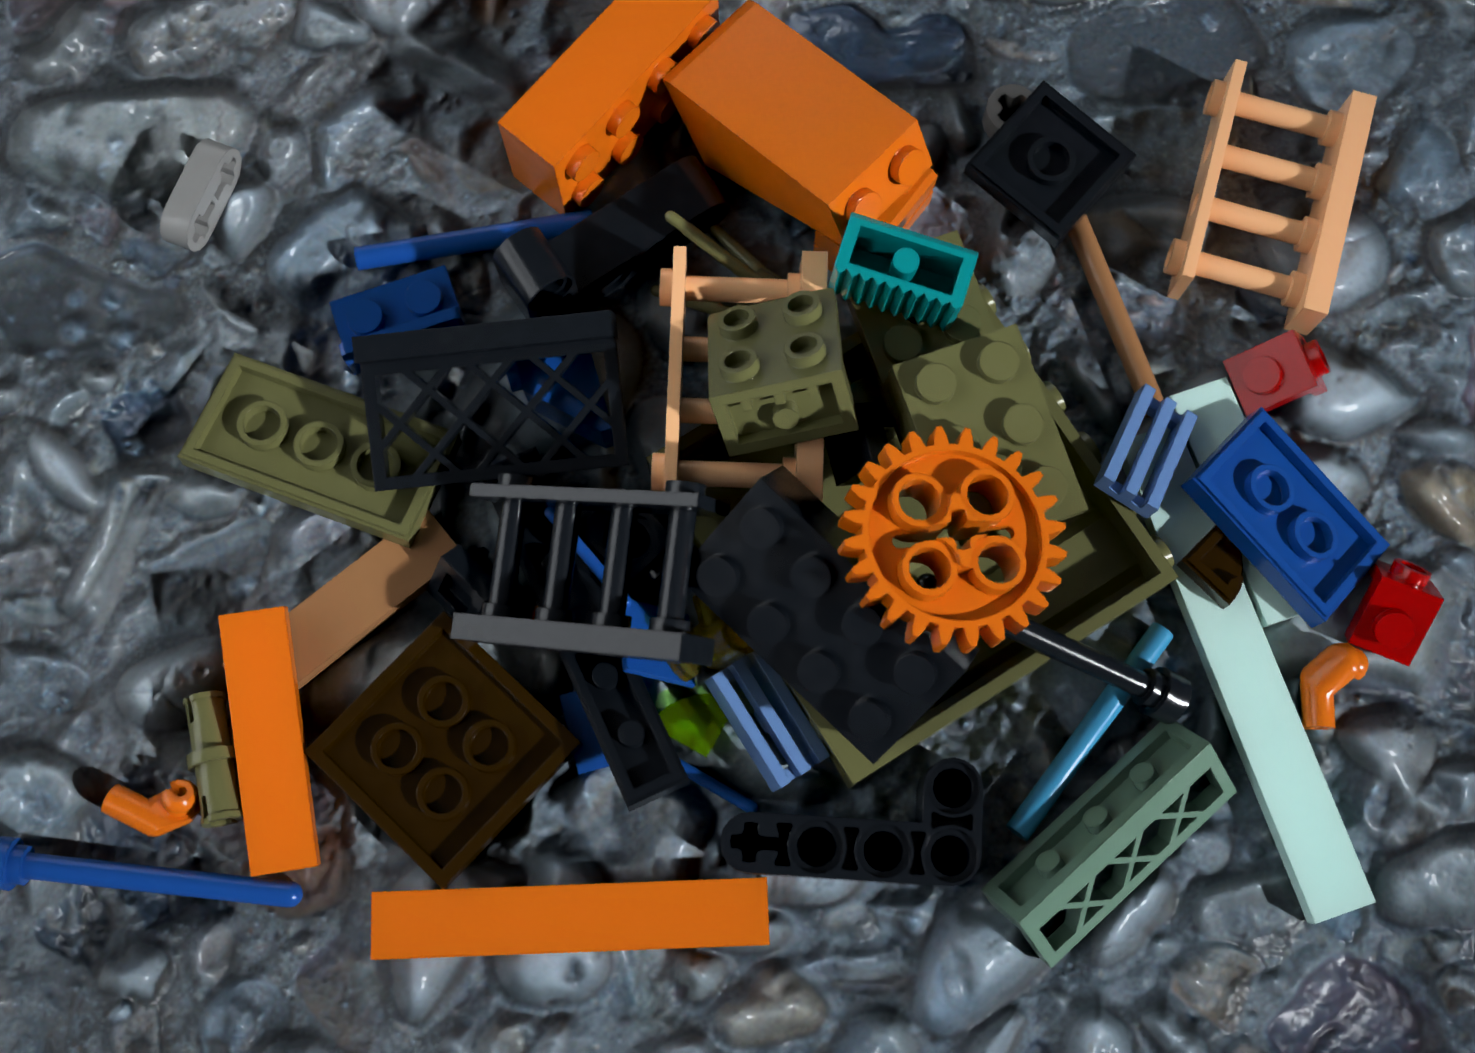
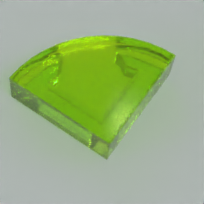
M711 693L683 698L667 706L659 713L670 739L706 759L728 722Z

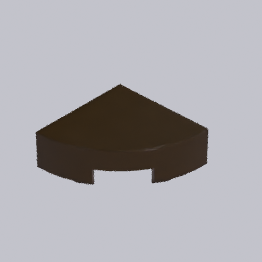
M1217 525L1176 564L1222 609L1233 602L1242 587L1243 560L1241 551Z

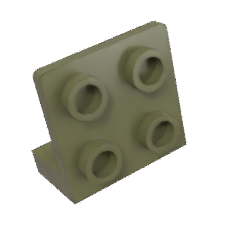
M833 288L799 291L785 298L749 306L736 305L722 312L711 314L708 317V399L729 457L859 430L857 410L843 363L838 306Z

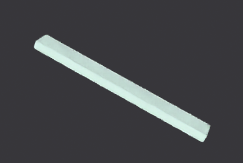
M1166 428L1140 487L1138 495L1141 497L1170 433L1169 428ZM1146 433L1135 436L1122 465L1126 477L1130 472ZM1186 445L1158 511L1149 518L1143 517L1150 535L1155 534L1160 537L1173 555L1175 564L1172 568L1179 577L1170 583L1307 924H1317L1373 904L1376 900L1244 583H1242V587L1233 602L1222 609L1176 565L1216 525L1181 488V485L1196 470Z

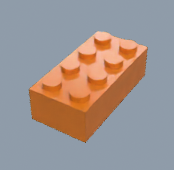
M614 0L497 122L514 178L559 214L574 212L579 206L584 208L590 205L601 192L607 175L618 164L623 166L629 163L639 152L643 144V137L657 122L660 124L667 122L677 111L662 78L720 26L719 0Z

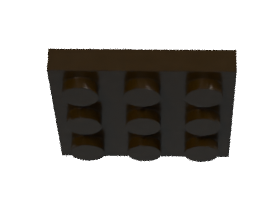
M444 611L304 752L442 889H447L583 744L477 642L451 639L453 619Z

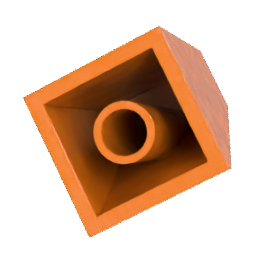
M747 0L662 78L706 166L840 245L851 212L877 220L887 208L911 185L916 183L933 165L916 118L752 0Z

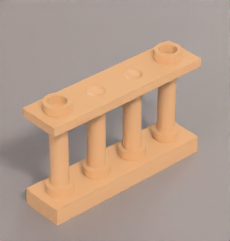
M1235 59L1223 81L1213 80L1205 100L1203 114L1211 116L1182 237L1181 239H1173L1163 267L1164 274L1172 275L1167 297L1179 300L1195 276L1281 299L1282 306L1288 307L1283 329L1288 331L1293 329L1297 333L1307 336L1329 313L1377 96L1353 90L1338 111L1330 110L1327 115L1240 92L1247 62ZM1234 116L1318 138V145L1325 146L1322 163L1318 162L1315 167L1229 145L1228 140ZM1221 168L1306 191V198L1313 199L1310 216H1305L1300 221L1215 198ZM1208 221L1294 244L1293 250L1301 253L1297 271L1293 270L1289 275L1202 252L1201 249Z
M686 246L673 247V268L660 269L659 305L671 307L665 453H652L651 491H665L666 481L668 480L696 482L707 487L752 488L761 477L784 466L823 502L824 437L795 443L794 457H783L782 463L680 460L681 423L717 424L708 398L682 397L683 363L708 362V337L685 336L686 301L758 304L785 298L799 291L827 288L828 251H802L799 273H788L787 279L687 275Z

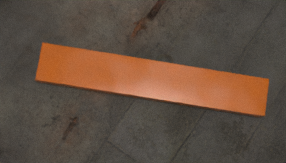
M767 877L371 892L370 960L770 945Z

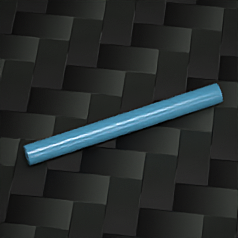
M1152 622L1124 663L1141 671L1146 668H1152L1173 639V634L1164 626ZM1109 684L1105 687L1007 823L1006 827L1024 841L1029 840L1128 702L1131 694Z

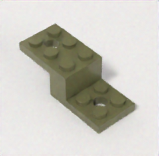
M958 230L934 237L964 247ZM974 272L964 304L951 328L942 332L939 325L932 328L928 324L916 325L905 320L902 313L893 316L890 309L881 312L877 305L868 308L865 301L856 305L853 297L846 300L889 416L895 419L896 427H894L900 446L908 433L912 431L927 446L928 437L936 426L943 427L949 444H954L964 428L971 429L973 447L981 449L992 436L998 438L997 454L1008 458L1018 450L1023 453L1021 463L1016 470L1022 477L1041 471L1043 477L1032 489L1037 497L1056 495L1058 501L1044 513L1046 520L1063 521L1083 514L1089 509L1017 323L996 330ZM968 492L969 502L975 510L982 514L992 515L993 509L985 496L978 492ZM993 530L986 535L1005 536L1011 539L1010 533L1006 530ZM970 538L967 540H956L957 549H960Z

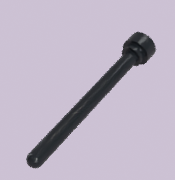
M924 573L915 580L918 585L924 588H937V580L934 574ZM1029 618L1030 625L1017 635H1014L1004 627L1006 638L1131 694L1133 702L1138 705V709L1142 714L1164 724L1176 722L1189 705L1192 694V686L1189 679L1166 667L1146 668L1141 671Z

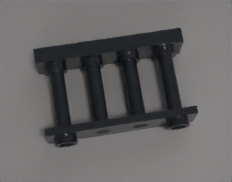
M508 473L498 474L497 484L471 483L469 496L500 504V517L488 603L481 604L480 615L454 612L451 639L491 645L712 666L715 639L690 634L691 622L684 620L696 516L727 517L730 513L731 504L706 496V485L690 481L668 480L666 481L665 491L536 486L537 479L534 477ZM527 507H555L543 607H536L534 619L519 618L521 607L514 605ZM581 510L609 511L611 515L599 612H592L590 624L574 623L575 612L569 611ZM638 513L668 514L669 519L657 617H650L648 630L631 628L632 617L626 616L637 515Z

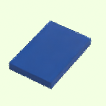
M1262 407L1249 414L1181 485V488L1311 628L1328 620L1390 546Z

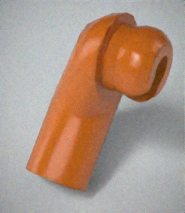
M1336 643L1327 646L1302 669L1300 673L1301 718L1304 729L1330 730L1336 728L1334 694L1353 679L1360 680L1366 675L1369 663L1367 656L1362 650L1355 648L1349 643Z
M176 779L170 782L171 788L147 798L122 784H116L105 796L101 812L149 837H159L191 823L197 817L200 811L197 786L191 781Z

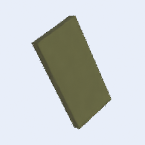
M234 353L177 456L186 467L410 549L427 510H430L441 485L375 492L364 399L238 353ZM389 408L399 417H401L404 414L400 411ZM383 416L385 435H387L394 424ZM413 417L408 424L435 446L449 430ZM401 432L387 450L390 477L413 475L430 454L404 432ZM460 433L457 434L443 452L452 460H454L462 443ZM437 460L427 473L443 472L449 469Z

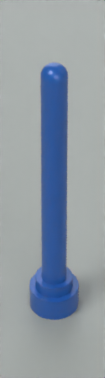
M0 836V890L10 891L16 885H26L29 880H39L286 908L295 907L303 898L302 887L294 881L35 853L34 847L25 845L24 841L19 837Z

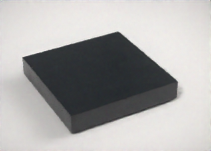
M1043 80L966 164L963 173L1056 248L1133 163L1136 154Z

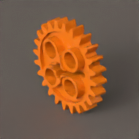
M936 426L928 437L927 446H925L921 438L914 431L909 432L901 443L902 452L888 443L877 456L880 465L870 461L866 462L858 474L859 479L864 485L853 484L844 498L856 510L844 511L838 520L837 526L856 535L842 542L837 549L838 555L858 558L859 562L848 572L845 580L847 583L867 582L870 589L859 603L862 608L870 607L879 602L887 608L880 622L881 628L886 629L899 618L907 623L905 630V643L911 644L923 631L930 632L933 652L937 653L948 645L952 635H955L962 654L969 653L977 646L979 634L990 648L995 647L1005 639L1004 627L1014 635H1017L1029 626L1030 623L1026 613L1037 616L1049 605L1041 592L1050 593L1061 583L1062 579L1047 567L1057 566L1067 557V551L1050 544L1049 541L1066 529V524L1057 520H1046L1044 514L1058 499L1056 495L1037 497L1032 489L1043 477L1041 471L1022 477L1016 470L1021 463L1023 453L1018 450L1003 461L996 456L998 438L992 436L979 449L973 447V436L970 428H964L954 444H949L943 427ZM968 492H978L985 496L993 509L992 515L982 514L975 510L969 502ZM899 497H912L918 500L925 509L926 519L918 520L906 515L901 509ZM944 529H947L949 537L937 538ZM993 530H1006L1010 533L1011 539L1005 536L986 535ZM970 538L960 549H957L956 540H967ZM892 539L918 543L909 548H897L893 545ZM979 557L989 558L1001 567L1004 575L1003 583H995L984 576L979 567ZM913 562L922 563L929 567L935 574L937 588L928 589L918 585L911 577L909 564Z

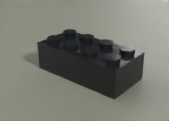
M781 466L761 477L692 555L688 588L874 765L967 671L980 649L975 647L969 653L962 654L955 635H952L948 645L939 653L933 652L930 632L923 631L911 644L905 643L907 623L900 618L886 629L881 628L880 622L887 608L881 602L862 608L859 603L870 589L867 582L847 583L845 580L848 572L859 563L858 558L838 555L837 549L842 542L856 534L839 528L837 525L840 518L789 470Z

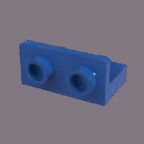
M446 265L329 302L341 340V344H339L341 356L354 375L361 374L360 364L354 363L352 337L466 325Z

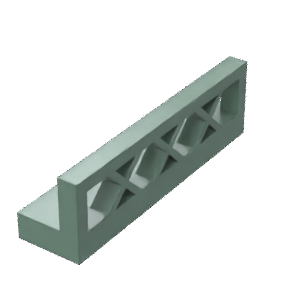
M1159 722L981 888V891L989 902L1020 930L1038 957L1052 968L1222 807L1237 790L1210 742L1178 722L1171 724ZM1205 773L1210 785L1192 802H1186L1190 787ZM1155 820H1161L1157 835L1146 845L1140 846L1143 831ZM1114 864L1111 878L1100 889L1092 890L1096 875L1107 865ZM1067 909L1064 923L1046 939L1040 928L1059 910Z

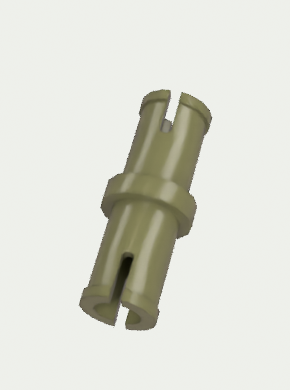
M219 690L198 692L189 695V698L185 697L183 699L192 752L186 755L187 769L190 772H195L202 816L200 821L203 828L222 827L243 820L235 767L237 765L235 748L231 742L225 703L226 693Z

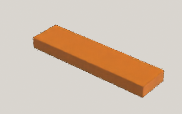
M280 606L218 615L250 876L254 877L319 866L321 860L307 754L304 752L306 750L288 607Z

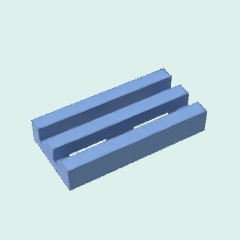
M1147 383L1135 392L1093 486L1146 519L1158 511L1198 418L1197 415L1189 410L1182 415L1175 412L1174 409L1177 402L1169 397L1164 398L1161 402L1153 398L1156 389ZM1147 414L1153 420L1136 454L1126 481L1122 485L1116 481L1143 418ZM1166 428H1169L1170 433L1141 497L1138 495L1140 487Z
M752 651L704 681L772 792L783 788L793 779L801 776L810 770L811 767L830 756L781 676L755 651ZM735 678L754 709V716L764 732L769 733L787 762L788 767L785 769L782 768L729 681Z

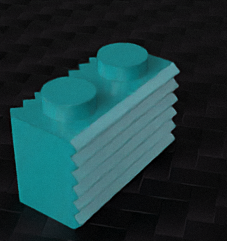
M851 212L828 288H833L835 295L840 293L844 301L853 297L856 305L865 301L868 308L877 305L881 312L890 309L893 316L902 313L905 320L914 316L918 324L927 321L930 328L939 325L942 332L951 328L964 304L979 252Z

